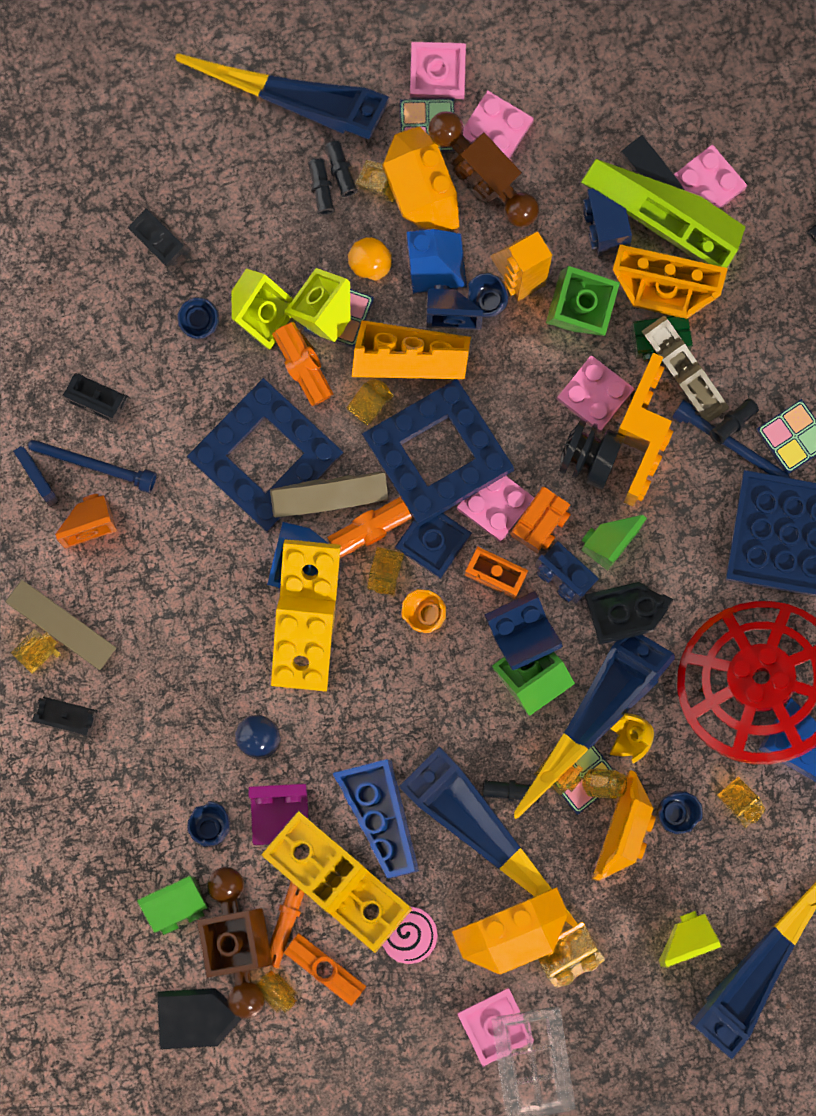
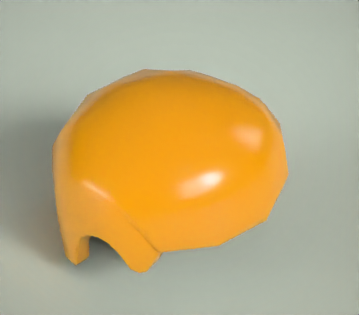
M366 237L352 245L348 253V264L351 270L360 278H369L376 281L388 274L392 266V255L382 241Z
M417 589L409 593L402 602L401 615L413 630L419 633H432L439 629L445 621L446 605L442 598L433 591Z

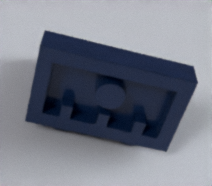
M559 541L544 556L541 554L535 564V568L538 569L536 574L545 583L548 584L551 581L559 588L556 592L568 603L572 600L577 604L599 580L591 570Z
M535 591L484 614L493 639L512 670L525 666L563 647L560 638L548 621L539 596Z

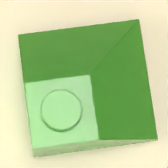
M644 515L600 524L596 530L591 527L581 540L585 543L581 551L608 571L642 528L647 518Z

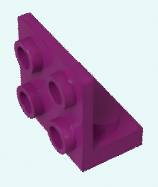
M306 784L249 787L253 845H270L298 811L309 819Z

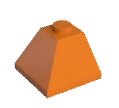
M99 494L88 495L83 498V502L78 503L55 534L57 541L64 549L117 531L106 497L104 495L99 496Z

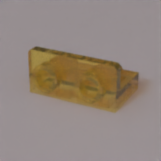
M582 922L561 934L553 953L543 956L538 960L548 980L556 988H559L560 986L571 984L579 975L595 970L600 963L605 961V958L595 944L587 926Z

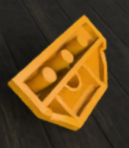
M420 126L396 133L393 136L382 167L402 217L424 230L437 229L449 232L458 229L457 193L438 145L432 141L430 136Z
M621 244L619 245L613 266V273L633 307L688 319L721 296L728 268Z
M629 770L627 772L592 880L599 881L636 863L637 858L641 860L647 846L643 839L646 831H652L656 816L652 815L654 808L635 771Z
M556 887L452 931V934L463 959L501 975L553 953L568 912Z

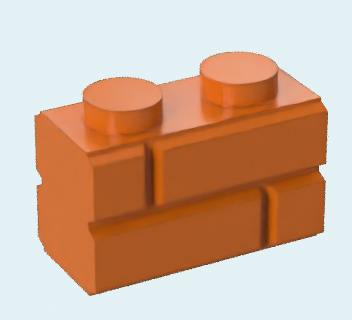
M542 486L511 531V537L537 554L542 548L547 551L555 539L552 533L557 525L562 528L571 516L567 512L570 504Z
M477 546L465 571V576L500 593L503 591L504 595L515 600L529 570Z

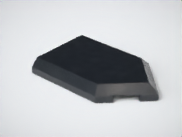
M640 582L585 594L586 605L599 645L654 632L673 602L672 598L664 594L660 595Z
M216 988L158 991L160 1050L219 1046L242 1020V1018L235 1016L228 1006V999Z

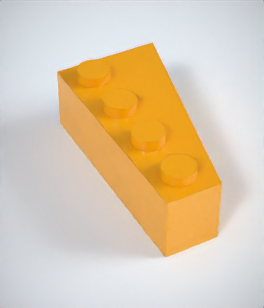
M538 231L511 243L490 256L505 280L503 283L508 289L509 296L514 295L517 301L546 286L552 253Z
M362 320L354 350L352 377L465 379L471 337Z

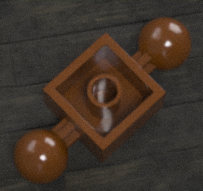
M448 111L436 114L429 123V136L435 144L441 147H452L457 152L458 156L451 162L456 176L462 181L466 179L473 187L471 190L474 195L481 201L485 199L488 203L498 196L505 204V217L513 226L522 228L533 224L539 214L537 200L529 193H517L510 186L522 172L485 132L470 143L463 136V123L456 114Z
M221 867L210 875L207 888L210 896L220 903L222 916L197 920L206 977L210 978L233 973L235 986L229 992L228 1006L235 1016L249 1019L261 1012L265 1002L262 989L251 981L250 970L273 965L263 908L239 912L237 899L240 898L244 890L243 877L234 868Z

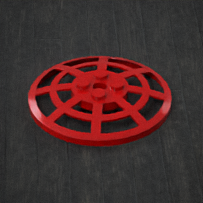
M753 601L738 604L719 612L707 620L695 632L681 656L677 672V691L686 721L694 733L708 747L720 755L749 764L787 762L806 754L816 747V732L808 739L802 741L795 728V725L808 716L816 704V645L812 646L800 633L786 626L791 613H794L816 627V617L810 613L786 603ZM753 608L780 609L775 623L757 621L739 625L733 613ZM723 619L729 631L715 642L708 655L691 653L701 636L714 623ZM753 630H771L766 644L751 645L744 633ZM782 634L794 639L804 650L788 656L786 652L778 648ZM734 638L740 651L733 659L728 661L715 658L721 648ZM809 660L811 661L813 668L812 686L797 681L795 666ZM687 664L703 667L702 687L706 699L692 708L689 705L685 688ZM711 669L727 672L728 686L715 694L712 692L710 683ZM766 672L770 675V678L766 683L758 684L754 681L756 673ZM795 692L807 696L808 699L802 708L790 717L784 704L791 698L792 694ZM733 697L736 702L744 707L741 720L738 721L728 715L719 704ZM712 710L723 723L737 730L733 747L711 736L701 726L697 718ZM773 710L779 720V723L772 725H752L755 712ZM784 731L792 746L785 750L769 753L744 751L749 734L771 735Z

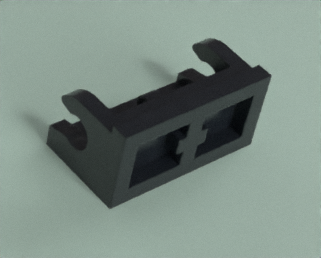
M147 208L127 227L165 266H168V264L175 266L178 263L176 259L180 255H187L191 251L153 211Z
M79 373L73 375L63 394V398L67 403L114 424L117 423L129 398L128 395L88 379Z
M44 696L39 698V708L37 713H34L32 722L91 738L98 710Z

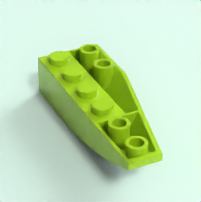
M598 159L594 160L580 182L589 189H595L626 208L629 216L698 262L727 268L739 249L746 226L699 195Z

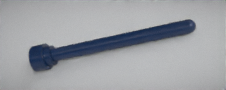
M683 399L671 418L680 424L681 422L685 424L689 422L710 436V431L716 426L695 413L696 410L692 408L693 405ZM731 436L723 443L724 446L767 474L790 478V475Z
M30 440L27 444L28 449L133 482L134 486L138 487L140 491L149 494L152 492L156 482L157 473L147 469L135 472L36 440Z

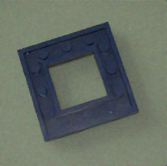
M262 378L186 457L255 523L268 533L283 518L273 517L270 489L265 493L227 456L264 418L303 453L270 489L320 479L341 458L344 452L268 381Z
M458 379L453 380L362 433L365 442L406 504L418 527L514 471V466ZM448 418L474 460L427 486L402 447V444Z

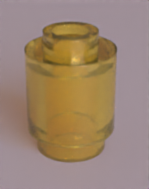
M591 768L584 775L582 785L589 797L616 799L625 794L627 779L624 774H620L617 770Z
M270 970L257 982V985L264 993L265 1001L276 1013L281 1010L286 1013L297 1003V1000L294 998L297 992L279 973L275 974Z

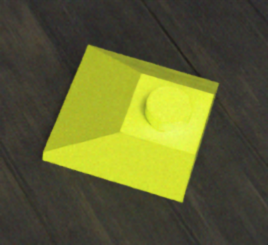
M315 268L284 312L318 336L335 342L343 334L345 327L351 320L350 281L341 276Z
M245 269L231 291L232 320L267 349H271L276 342L272 333L286 325L291 318L284 311L293 298L265 274Z
M693 911L680 916L682 922L674 925L659 959L661 967H669L721 947L705 914L697 915V912Z

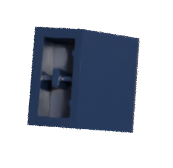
M593 188L587 189V199H583V214L585 223H591L589 226L590 233H588L591 249H596L598 257L617 253L620 244L631 247L632 233L626 208Z

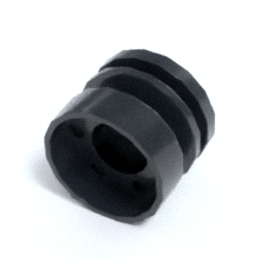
M581 418L579 423L570 432L561 454L559 473L565 475L571 463L576 465L572 478L576 479L582 469L588 470L586 484L603 490L625 436L608 429L603 437L598 439L596 438L598 424L594 423L590 433L586 434L583 431L587 420Z

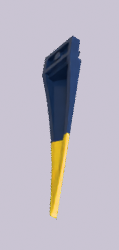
M176 54L175 60L340 133L348 131L369 140L389 100V96L365 87L316 83L271 76L224 66L183 54Z
M644 635L618 640L612 645L568 727L514 811L515 819L519 818L658 683V678L675 660L673 652Z
M438 747L399 786L420 809L530 894L537 896L552 889L461 767L441 747ZM567 910L566 922L576 930H580L579 924Z
M816 882L705 998L707 1000L706 1004L690 1022L694 1028L731 1060L750 1038L786 961L816 910Z

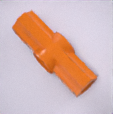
M291 322L275 330L272 335L286 359L285 367L290 376L299 382L311 406L322 403L334 395L320 370L321 362L317 354L311 347L307 346L296 324Z
M399 497L375 511L369 510L352 521V524L328 536L327 539L330 544L341 545L340 558L363 545L369 546L381 540L387 535V532L411 520L412 516L404 501Z
M300 933L297 934L283 952L350 1006L354 1004L367 987ZM322 961H328L333 966V973L328 978L319 976L317 972V966Z

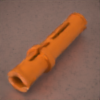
M291 881L284 903L279 906L280 914L269 943L273 960L272 966L275 968H280L283 952L288 943L296 917H300L301 911H299L305 894Z

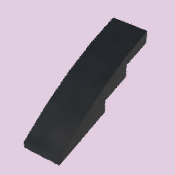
M643 135L621 150V157L635 173L685 190Z

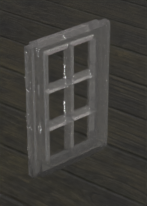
M549 1007L492 1018L506 1116H546L576 1109L560 1007ZM546 1020L549 1043L533 1045L530 1023ZM524 1024L528 1047L512 1049L509 1027ZM550 1049L554 1072L538 1075L535 1052ZM529 1053L532 1076L517 1079L513 1056ZM555 1078L558 1101L542 1104L539 1081ZM533 1082L537 1105L521 1108L518 1085Z

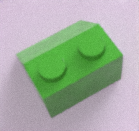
M567 266L559 273L546 324L572 332L605 336L620 282Z
M555 652L516 670L510 668L505 657L492 665L494 671L514 699L529 716L575 684L565 664Z
M193 876L186 877L137 900L154 933L161 931L163 935L179 928L177 923L188 919L189 923L204 917L203 911L209 909L198 882Z

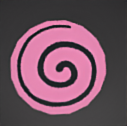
M411 907L412 911L382 945L387 954L397 962L405 964L421 962L431 954L436 946L438 936L436 924L431 916L420 908Z

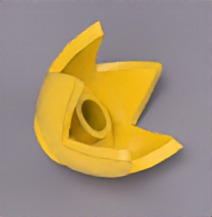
M625 713L611 728L612 731L618 734V737L611 748L610 755L633 756L631 761L634 764L644 757L652 746L654 739L653 727L646 719L639 715Z

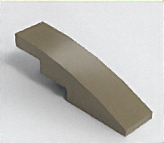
M665 315L642 331L657 354L663 357L662 361L703 419L711 422L730 408Z
M382 471L360 476L347 475L329 480L316 479L270 489L273 517L275 518L330 511L388 500L385 472Z
M22 579L5 600V603L98 670H101L116 649L115 646Z

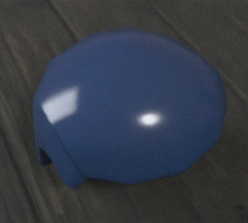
M491 273L478 274L468 283L469 292L467 298L483 310L484 318L495 317L506 308L509 293L507 287L498 276Z
M190 298L181 305L177 314L178 326L185 335L194 339L207 338L215 332L219 324V312L216 306L205 298Z
M262 715L247 716L238 724L235 731V741L238 748L249 757L257 760L269 758L277 751L281 741L277 725Z
M674 791L667 794L660 801L657 808L658 822L664 830L673 834L691 832L703 818L702 804L696 796L685 791Z
M208 801L206 805L194 808L192 815L187 821V831L195 843L204 847L215 846L223 842L229 834L230 818L222 805L214 801Z

